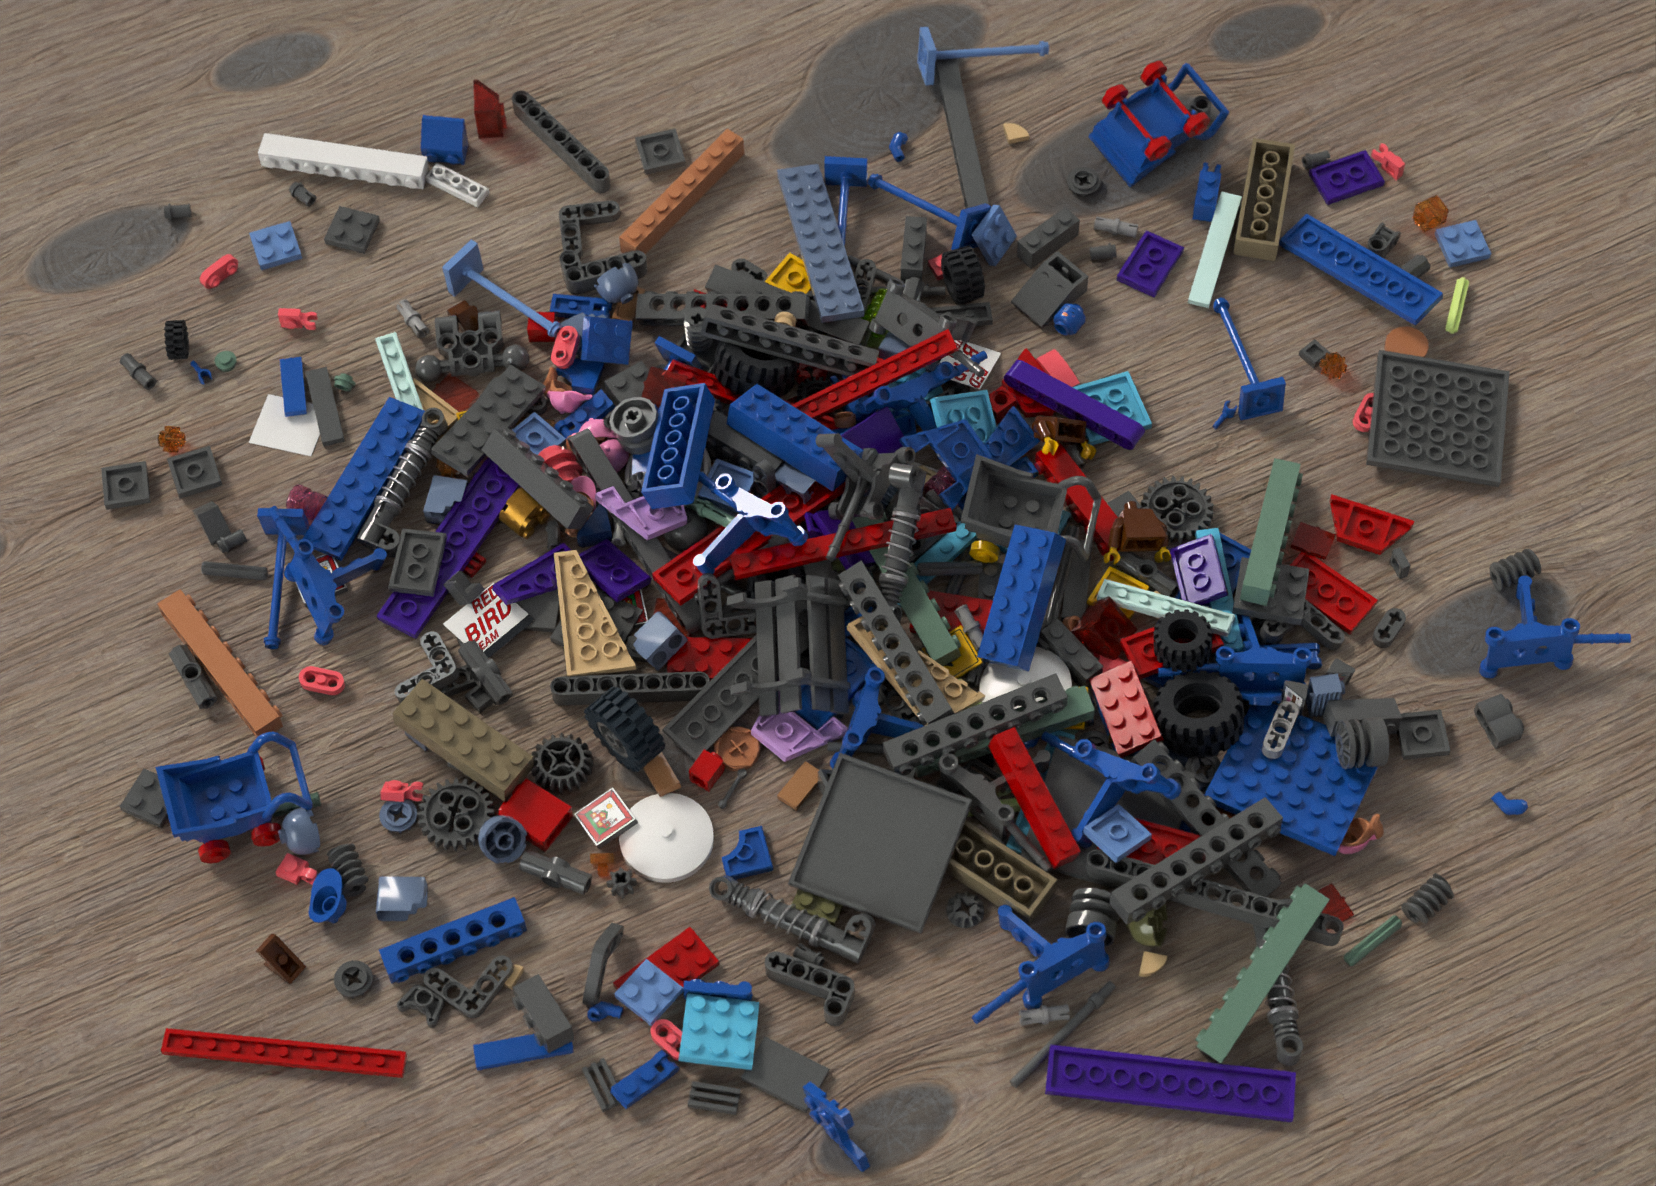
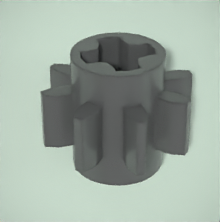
M620 867L615 873L610 872L612 880L607 881V887L612 888V896L617 894L624 899L625 895L629 893L634 894L632 886L637 885V880L632 878V870L627 872Z

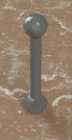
M745 769L738 770L736 780L725 797L718 802V806L721 809L727 807V801L740 780L747 776Z

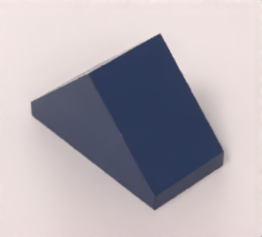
M601 504L598 505L577 533L578 546L581 548L597 545L606 539L610 542L612 541L613 537L607 510Z

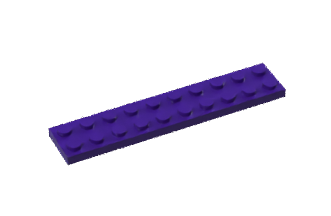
M487 457L464 490L462 501L454 504L435 531L446 533L447 541L434 596L393 592L377 614L379 621L416 639L449 592L443 584L457 571H464L498 522L501 510L505 511L507 509V500L521 486L489 457Z
M1050 1045L1045 1094L1293 1122L1296 1072Z

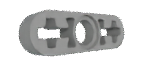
M1284 701L1279 704L1262 745V752L1266 757L1276 759L1282 755L1299 713V708L1295 703ZM1286 711H1289L1290 713L1286 720L1283 718L1284 713H1286ZM1277 726H1281L1285 728L1287 732L1278 733L1277 731H1275L1274 728ZM1274 740L1278 741L1275 749L1271 748Z

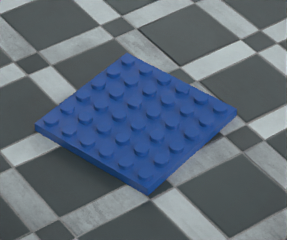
M1274 703L1271 706L1251 705L1244 717L1245 724L1242 735L1239 736V740L1234 745L1230 744V748L1227 750L1204 796H1210L1217 807L1236 815L1266 797L1283 817L1279 833L1336 857L1379 766L1367 767L1363 763L1361 768H1354L1353 766L1352 769H1343L1337 756L1335 737H1330L1325 724L1303 715L1297 716L1282 755L1276 759L1268 758L1262 752V745L1278 705ZM1286 711L1283 718L1287 720L1290 712ZM1277 726L1274 728L1275 731H1277L1278 733L1287 732L1286 729L1281 726ZM1274 740L1271 748L1275 749L1278 741Z

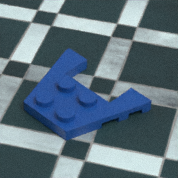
M966 419L928 431L925 430L914 435L904 436L899 440L903 447H912L915 453L928 444L932 447L956 481V483L938 495L945 506L951 508V510L956 507L968 490L976 454L988 459L992 456Z
M812 1082L807 1083L802 1088L806 1095L804 1101L811 1109L809 1113L816 1124H821L824 1127L828 1136L834 1139L859 1170L864 1172L870 1167L866 1154L849 1138L847 1130L855 1125L851 1113L846 1108L840 1110L838 1108L839 1103L833 1099L830 1102L826 1098L827 1094Z

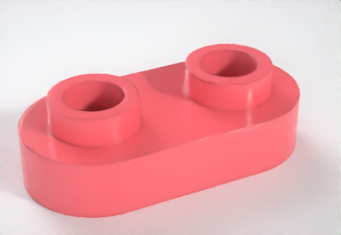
M231 254L224 255L203 271L200 276V283L207 289L217 287L225 278L237 271L238 260Z
M565 326L557 333L551 360L559 369L569 368L576 356L580 334L572 326Z
M1368 393L1364 396L1354 415L1353 426L1360 432H1369L1372 407L1369 405H1372L1373 393Z
M309 666L302 669L299 673L300 684L302 688L308 691L337 695L345 687L343 676L337 671ZM310 679H315L312 683L308 682ZM333 683L337 684L335 687H330Z
M657 1020L651 1027L652 1040L671 1058L679 1061V1052L676 1050L681 1045L682 1031L669 1020ZM663 1031L668 1033L665 1037H661L659 1034Z

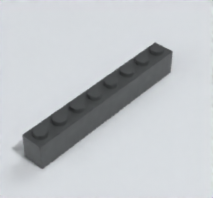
M716 264L705 286L708 292L716 291L720 294H728L730 291H737L741 294H750L751 291H758L762 294H771L773 291L792 294L786 290ZM812 300L809 326H795L866 347L872 333L869 329L870 322L858 317L822 323L816 302ZM743 305L742 307L747 309L749 305ZM764 305L761 311H766L770 305ZM791 305L784 306L782 311L789 310Z

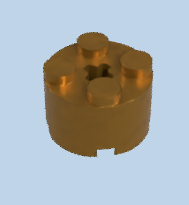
M521 487L507 500L508 508L506 511L501 510L499 519L520 537L529 539L535 531L534 528L539 523L543 525L548 520L550 514Z

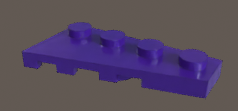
M562 543L493 584L492 590L505 605H509L558 589L554 553L571 551L565 543Z

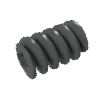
M702 307L691 308L684 315L686 343L688 348L695 352L706 351L713 344V338L700 335L707 311Z
M1524 549L1522 552L1515 553L1514 556L1510 555L1506 559L1493 562L1489 568L1490 577L1495 588L1501 591L1503 585L1508 588L1511 586V582L1518 584V579L1521 576L1528 575L1532 578L1535 572L1540 574L1541 564L1539 558L1532 550Z
M352 843L339 845L327 853L329 863L332 865L331 868L337 870L342 877V893L345 897L356 896L364 892L366 889L365 884L369 880L368 876L364 875L365 869L361 867L362 862L358 859L359 854L354 851L356 847Z
M1435 873L1433 878H1429L1427 883L1423 884L1420 890L1414 893V896L1409 897L1407 902L1401 905V909L1405 916L1414 923L1420 921L1427 924L1429 922L1427 916L1431 918L1435 916L1433 909L1439 912L1441 910L1440 904L1446 905L1448 903L1447 898H1454V893L1448 882L1441 875Z

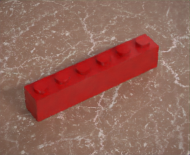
M1057 441L1059 445L1054 455L1051 452H1048L1046 455L1042 450L1036 453L1034 466L1040 475L1043 474L1047 482L1058 484L1062 480L1073 476L1086 477L1059 441ZM1075 485L1067 488L1064 506L1071 510L1074 520L1077 523H1081L1087 535L1094 501L1084 486ZM1102 497L1093 540L1097 544L1101 555L1104 556L1110 552V547L1108 546L1110 530L1114 520L1118 517ZM1110 555V562H1111V561H1113V559H1114V557H1113L1112 555Z
M1015 727L994 735L988 747L1052 868L1056 869L1074 861L1081 850Z

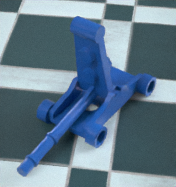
M985 351L971 356L970 359L979 365L988 356ZM942 362L936 366L935 371L925 372L917 378L895 387H879L875 390L872 397L866 396L859 399L856 403V410L859 414L865 416L885 406L896 411L908 408L923 431L935 429L937 426L933 411L929 408L924 398L927 396V393L956 376H960L968 368L962 363L953 367L950 362Z
M700 471L698 482L711 490V493L716 494L738 513L708 548L693 559V564L702 574H714L715 568L755 531L760 532L764 536L779 535L788 538L794 546H801L807 541L808 535L806 531L793 522L788 515L787 507L782 502H775L772 505L736 486L735 480L729 474L720 475L716 482H714L704 472Z
M273 506L268 511L295 553L292 561L288 563L284 570V576L287 580L296 582L317 625L314 633L315 641L320 645H327L331 642L334 635L332 624L339 622L344 615V608L336 602V588L371 570L377 571L381 569L387 553L384 549L377 548L372 555L363 559L357 558L350 565L343 568L339 567L331 573L323 568L312 554L314 550L312 542L307 539L298 540L296 534L292 532L285 521L283 514L280 513L276 506Z
M1521 576L1518 579L1516 598L1520 600L1522 623L1517 624L1515 628L1508 631H1503L1498 627L1487 629L1485 634V642L1489 645L1487 658L1481 661L1479 673L1485 678H1494L1497 676L1499 668L1554 662L1558 669L1567 670L1573 664V644L1630 643L1631 634H1579L1580 623L1573 618L1564 619L1561 626H1547L1538 623L1537 616H1533L1535 599H1531L1530 594L1532 579L1528 576Z
M1236 614L1243 640V652L1235 653L1232 648L1222 646L1216 651L1215 660L1217 663L1204 664L1201 668L1197 666L1196 670L1193 671V673L1200 672V670H1205L1207 673L1218 672L1220 677H1227L1238 688L1283 689L1286 680L1306 684L1304 682L1306 667L1311 664L1312 652L1303 647L1297 648L1294 654L1279 652L1272 647H1267V649L1260 648L1250 617ZM1172 667L1158 668L1159 677H1174L1187 673L1182 672V670L1172 671Z
M876 665L866 673V683L863 689L858 690L852 698L855 709L846 734L843 737L840 751L835 753L830 760L832 769L835 766L839 753L852 757L855 750L861 744L867 742L868 736L871 733L896 738L923 727L918 722H911L881 713L878 695L880 686L885 679V674Z
M1046 731L1041 736V739L1049 743L1050 746L1058 748L1068 754L1069 757H1074L1104 774L1107 778L1089 809L1084 813L1078 827L1071 831L1077 845L1084 849L1089 848L1093 843L1083 833L1084 827L1115 807L1125 791H1131L1134 794L1151 791L1161 793L1168 799H1175L1181 793L1180 784L1174 779H1166L1161 775L1159 768L1152 763H1147L1143 766L1134 764L1097 750L1095 745L1088 739H1082L1075 746H1071L1059 739L1058 736Z
M1009 905L1000 906L998 908L1000 927L1004 930H1009L1015 940L1027 946L1029 951L1038 959L1034 962L1025 961L1021 963L1018 969L1021 980L1005 992H1001V995L985 1007H981L972 1016V1020L979 1024L985 1018H989L990 1014L1006 1002H1010V999L1025 988L1027 990L1023 994L1024 1007L1028 1010L1040 1008L1043 995L1090 968L1098 972L1106 970L1109 967V956L1105 952L1104 946L1106 938L1105 926L1100 922H1092L1087 926L1086 933L1074 938H1059L1057 942L1051 945L1013 914L1012 908Z

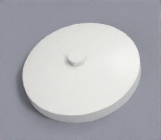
M1040 647L1035 649L1029 672L989 663L980 680L979 690L986 695L982 703L1055 673L1066 691L1072 687L1069 669L1059 656ZM1038 697L1035 700H1043V697Z
M668 793L661 797L655 794L640 800L630 809L638 823L619 836V843L625 862L639 876L654 882H676L692 876L707 862L714 843L713 826L707 812L696 801L676 793Z

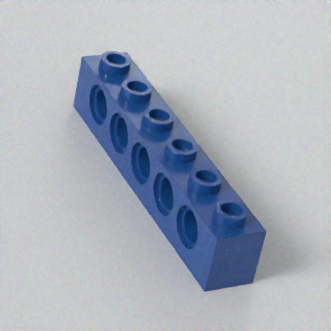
M513 897L379 949L391 984L394 982L400 983L417 973L424 974L428 969L435 966L450 964L461 956L473 955L484 947H494L500 941L507 938H517L527 929L517 901ZM497 922L505 923L502 927H494ZM474 931H482L479 936L471 935ZM451 940H459L456 945H449ZM431 948L437 949V950H436L434 953H432V954H427V953H426V951H427L428 949H431ZM407 957L414 958L413 961L409 963L403 962L404 959H406Z

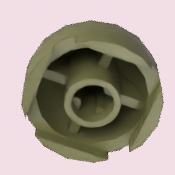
M1164 904L1157 910H1150L1138 922L1133 921L1128 925L1126 924V928L1130 930L1131 936L1136 942L1149 947L1162 946L1167 932V928L1162 929L1163 920H1167L1166 905Z

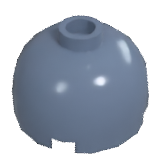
M630 263L622 264L624 268L619 270L617 267L608 270L597 279L598 285L594 284L597 292L607 302H622V304H626L633 299V294L636 292L639 283L638 276Z
M297 808L292 810L285 816L282 822V829L279 830L281 843H286L288 849L295 854L307 855L319 852L317 848H320V837L317 823H313L310 820V817L314 816L311 809Z
M505 815L494 816L487 820L479 831V847L491 861L495 863H510L519 858L525 850V835L527 836L523 825L514 818Z

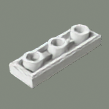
M436 163L425 176L426 182L477 208L489 194V188L439 163Z

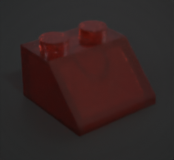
M478 79L473 80L474 115L479 139L504 137L503 129L507 128L504 103H500L499 94Z
M1108 596L1092 602L1071 633L1087 650L1111 660H1116L1123 651L1120 639L1135 634L1137 628L1111 597Z

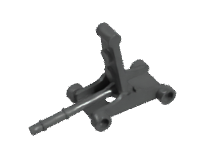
M894 278L889 279L886 286L888 290L876 318L872 319L869 325L871 331L884 335L887 329L911 347L947 329L951 332L954 340L969 342L977 324L975 319L936 313L934 310H930L924 303L918 302L904 294L903 291L906 285L903 282ZM902 313L907 315L908 320L905 325H902L900 322V315ZM961 350L950 354L978 377L984 375L985 370L977 362L972 361L963 354ZM939 360L924 368L935 371Z
M839 433L817 435L816 445L823 447L847 475L845 478V490L840 502L831 503L828 510L832 520H842L838 525L833 542L829 546V551L826 555L828 560H835L843 539L849 531L853 517H868L871 520H879L883 517L884 507L880 501L890 486V467L894 463L913 464L915 452L912 447H901L895 453L879 454L875 448H864L861 459L842 441ZM871 490L869 495L864 497V494Z
M1047 750L1038 751L1036 757L1032 758L1038 772L1044 773L1049 768L1050 753ZM950 753L942 755L939 760L941 775L937 781V787L972 799L973 803L969 812L992 832L994 839L1006 846L1012 834L1019 842V845L1035 861V864L1045 872H1050L1052 866L1047 862L1046 857L1041 855L1030 842L1029 837H1026L1013 822V808L1007 804H1002L998 799L1012 792L1004 775L992 782H988L982 774L970 773L959 766L955 755Z

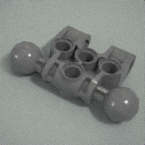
M500 310L479 312V329L477 331L467 330L463 333H459L457 315L435 318V332L439 354L448 360L440 361L433 355L422 356L416 362L415 372L424 382H433L442 373H451L452 377L459 375L475 377L481 373L495 372V367L505 366L508 368L510 365L522 371L529 363V354L520 345L508 346L503 353L498 354L504 347ZM492 338L497 339L496 342L492 344L487 343L488 340ZM469 341L475 342L472 346H466V343ZM446 344H454L449 349L444 348ZM470 361L477 362L474 366L467 365Z

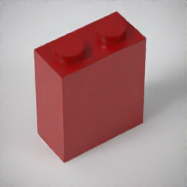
M526 778L522 784H518L515 787L512 797L508 802L502 803L498 810V815L510 816L520 822L527 833L525 840L546 852L573 818V811L570 805Z

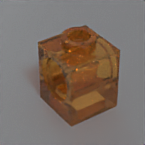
M1436 195L1415 205L1413 221L1417 226H1420L1423 232H1426L1446 223L1449 209Z

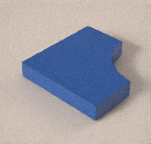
M575 358L569 368H556L558 376L570 381L572 391L594 395L604 370V363Z
M762 826L739 831V841L736 848L730 854L721 857L725 875L731 876L735 880L773 871Z

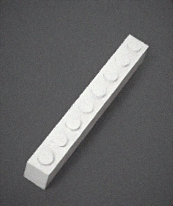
M264 133L258 151L261 166L268 168L274 167L288 171H302L309 174L315 173L329 177H343L350 180L357 179L370 183H384L391 186H405L411 189H423L426 182L425 176L429 172L427 156Z

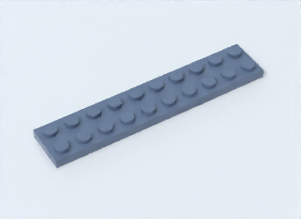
M814 164L777 170L779 184L821 322L864 317V307L819 165Z

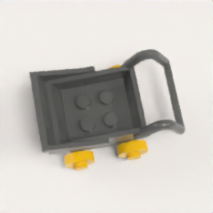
M976 454L961 517V523L965 524V529L975 532L979 538V541L971 544L969 554L972 558L982 563L996 562L1000 553V548L997 545L1008 548L1014 525L1057 534L1067 488L1082 485L1087 489L1094 501L1084 548L1078 539L1066 535L1062 537L1066 539L1065 545L1072 546L1082 562L1088 561L1102 499L1094 483L1089 478L1073 476L1062 480L1058 484L1032 479L1033 474L1030 472L1021 471Z

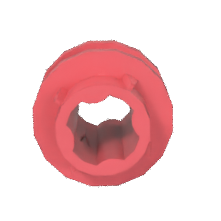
M552 445L544 448L538 454L545 460L544 463L559 472V476L563 480L571 483L573 479L582 476V467L576 462L574 453L571 450L565 449L564 446Z

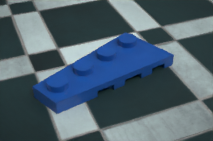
M1013 406L984 445L992 455L991 460L1010 466L1041 441L1038 438H1034V432Z

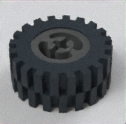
M612 686L584 710L586 714L585 719L589 722V727L594 730V735L600 739L603 747H606L609 750L608 752L615 756L620 764L623 763L627 769H631L633 772H639L665 749L666 744L663 741V735L659 733L658 726L654 725V720L645 713L646 710L642 706L640 707L634 698L631 699L627 692H623L619 687Z

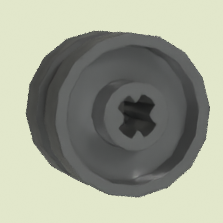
M631 397L623 400L615 407L609 421L620 446L626 452L634 455L645 454L651 451L659 415L655 405L649 399L643 397Z

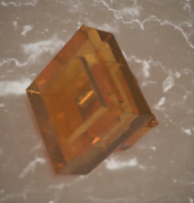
M614 853L590 854V863L598 865L599 876H609L608 864H616V855Z

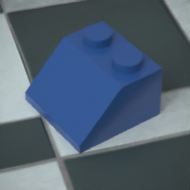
M423 115L421 128L422 156H427V160L432 163L442 162L464 165L469 146L464 119Z

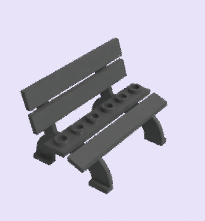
M791 575L775 580V597L774 581L771 580L755 583V599L746 598V593L744 592L727 596V606L740 609H756L759 682H743L731 685L730 695L759 693L760 716L779 715L778 691H780L782 714L802 710L801 685L805 684L811 685L813 710L831 711L840 714L849 713L848 689L851 688V683L847 682L844 605L847 604V600L843 598V592L838 585L842 582L841 580L807 575L805 585L801 583V578ZM797 600L807 601L810 671L800 668ZM775 606L777 610L779 681L777 676Z

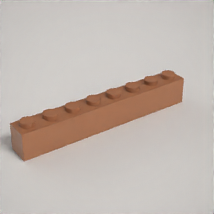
M726 129L619 237L621 252L626 253L639 250L646 254L744 155V139L731 130Z
M181 589L157 603L161 615L184 645H187L191 654L256 738L263 733L276 732L283 727L280 719L283 715L276 705L272 707L269 704L270 698L263 689L259 691L256 687L257 681L253 675L245 673L243 670L245 666L238 657L234 659L231 655L233 651L228 643L220 641L219 632L213 625L209 627L206 623L208 621L206 615L202 610L197 611L194 606L196 604L189 594L185 596Z

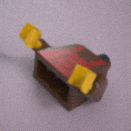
M1037 416L1032 424L1031 429L1034 432V438L1041 439L1045 443L1042 452L1046 455L1048 452H1051L1052 455L1055 454L1059 445L1056 441L1077 443L1079 447H1083L1080 455L1084 459L1089 458L1092 460L1096 453V448L1088 444V439L1085 436L1087 421Z
M1135 501L1127 502L1120 516L1113 522L1108 543L1110 552L1104 555V562L1106 564L1109 563L1110 555L1114 557L1113 564L1120 561V554L1117 552V548L1120 549V552L1158 551L1154 556L1157 563L1163 562L1162 555L1165 562L1170 561L1171 554L1166 549V546H1168L1167 526L1156 517L1150 508L1138 509Z

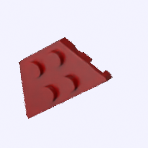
M1027 348L1024 349L1017 360H1022L1045 372ZM1004 379L1002 380L1001 386L1003 385L1008 391L1010 390L1015 394L1017 398L1016 406L1025 418L1038 415L1053 416V413L1056 412L1011 388L1005 383Z
M1331 494L1329 502L1338 542L1381 555L1413 528V520Z

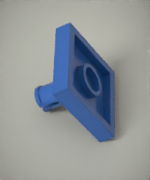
M660 336L657 338L655 345L662 358L668 361L660 374L663 379L672 360L703 370L695 354Z

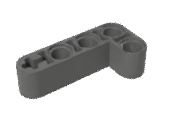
M565 250L559 256L566 288L571 294H581L596 290L594 284L598 285L597 279L614 267H617L618 270L624 268L622 265L624 263L632 265L638 279L647 274L646 255L639 250L581 264L579 256L574 250Z
M774 951L766 956L765 972L769 979L826 999L824 1003V1018L829 1025L839 1026L845 1021L855 995L854 981L850 977L781 952ZM796 971H801L804 973V975L801 977H795L793 976V973ZM819 979L827 981L824 985L815 983ZM846 987L849 991L847 993H840L838 989ZM833 1008H837L841 1012L839 1014L834 1015L831 1014L829 1011Z

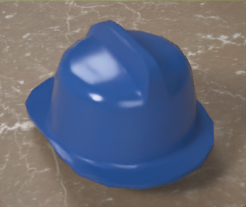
M328 868L321 871L313 882L309 916L316 923L325 921L337 923L338 919L345 912L347 901L342 893V877L340 873L335 869Z

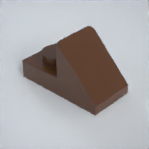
M464 300L447 310L449 316L457 315L459 330L462 333L467 330L477 331L479 329V312L475 305L470 306Z
M271 933L256 950L265 960L264 966L288 984H291L306 968L303 962L276 934Z

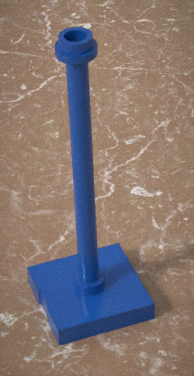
M825 156V185L841 186L838 228L845 247L849 186L867 187V158Z
M872 174L869 177L868 185L872 189L881 188L956 225L957 228L951 250L970 246L971 248L978 247L972 237V233L992 206L985 203L963 209L958 217L882 180L883 178L880 174Z
M1225 298L1216 299L1213 303V309L1216 313H1220L1250 382L1249 385L1241 386L1238 409L1240 420L1283 411L1286 387L1284 378L1279 377L1259 382L1228 312L1229 302Z
M258 508L257 517L264 533L278 535L268 637H265L263 641L265 648L278 649L281 644V639L277 635L287 541L278 525L273 521V517L268 511L270 508ZM278 509L283 514L285 521L294 534H306L310 524L303 509Z

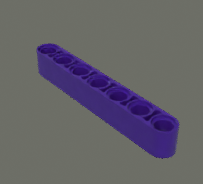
M1016 360L1003 377L1005 383L1011 388L1069 419L1087 421L1086 428L1127 450H1133L1145 433L1144 427L1137 421L1022 360Z

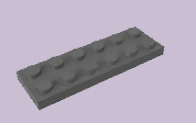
M510 365L433 446L431 455L468 476L486 456L482 448L493 429H511L546 392V386Z

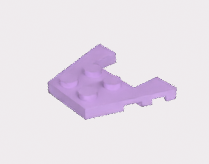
M614 486L595 494L597 502L646 540L682 527L687 523L684 505L652 509L644 496L625 503Z
M778 691L779 715H759L751 729L753 737L784 762H787L824 746L828 742L844 737L848 728L834 716L819 730H815L794 712L782 714L780 691Z

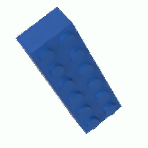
M705 383L664 389L641 491L652 509L687 505L694 502L715 399Z
M758 384L754 385L730 404L726 423L728 426L831 491H834L845 482L847 475L823 447L816 445L818 434L835 433L834 431ZM842 437V441L862 459L864 450Z
M1014 525L978 651V658L988 663L1029 672L1066 543L1065 538L1054 532Z

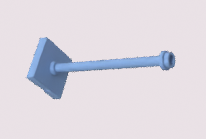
M920 27L917 63L925 85H934L936 60L1039 53L1040 56H1045L1049 53L1048 42L1039 41V45L936 51L929 28Z
M472 239L442 266L448 292L454 297L471 280H474L547 329V334L550 337L556 338L558 331L563 328L559 322L555 321L552 323L480 275L479 273L484 268L478 243Z

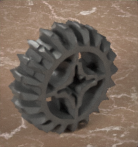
M561 732L560 738H556L552 734L550 741L543 738V745L537 744L536 751L531 754L534 762L531 773L535 777L536 783H541L544 790L550 787V792L553 794L556 789H559V793L562 795L564 789H568L572 793V787L575 786L580 789V782L587 783V776L592 774L591 767H593L594 763L591 759L592 752L588 750L586 743L582 744L580 737L574 740L573 735L570 734L565 738ZM575 755L580 759L578 767L574 766L573 763ZM546 760L551 765L549 772L543 768Z

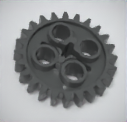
M1172 476L1171 481L1163 477L1162 484L1156 480L1154 487L1149 486L1148 493L1144 492L1143 500H1141L1142 509L1150 508L1153 510L1156 517L1167 526L1170 543L1174 541V538H1178L1179 543H1182L1183 538L1190 542L1192 535L1196 537V530L1206 529L1207 526H1210L1211 519L1213 518L1214 504L1211 503V496H1206L1207 489L1199 490L1200 483L1192 485L1193 479L1184 482V476H1181L1179 481H1176L1175 476Z
M455 778L453 784H450L449 780L446 779L445 786L436 783V791L429 788L430 796H422L425 803H419L421 811L417 812L418 818L421 819L418 823L420 828H422L423 836L428 835L429 843L435 840L437 848L443 843L446 851L450 845L453 846L455 851L458 850L459 845H462L464 850H467V843L469 842L476 846L475 839L478 838L481 827L487 820L495 816L492 809L494 807L493 802L489 801V793H485L483 786L477 789L475 781L468 785L467 778L462 783H459L458 778ZM448 799H452V800H453V801H452L451 803H449V804H444V803H443L445 800H448ZM469 804H475V807L471 809L466 808ZM440 820H446L442 825L437 824ZM462 825H469L467 829H459Z

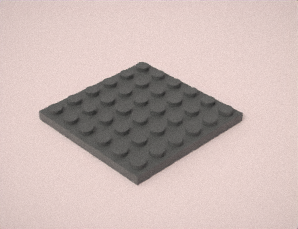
M1379 350L1377 354L1366 465L1499 487L1501 483L1510 371Z

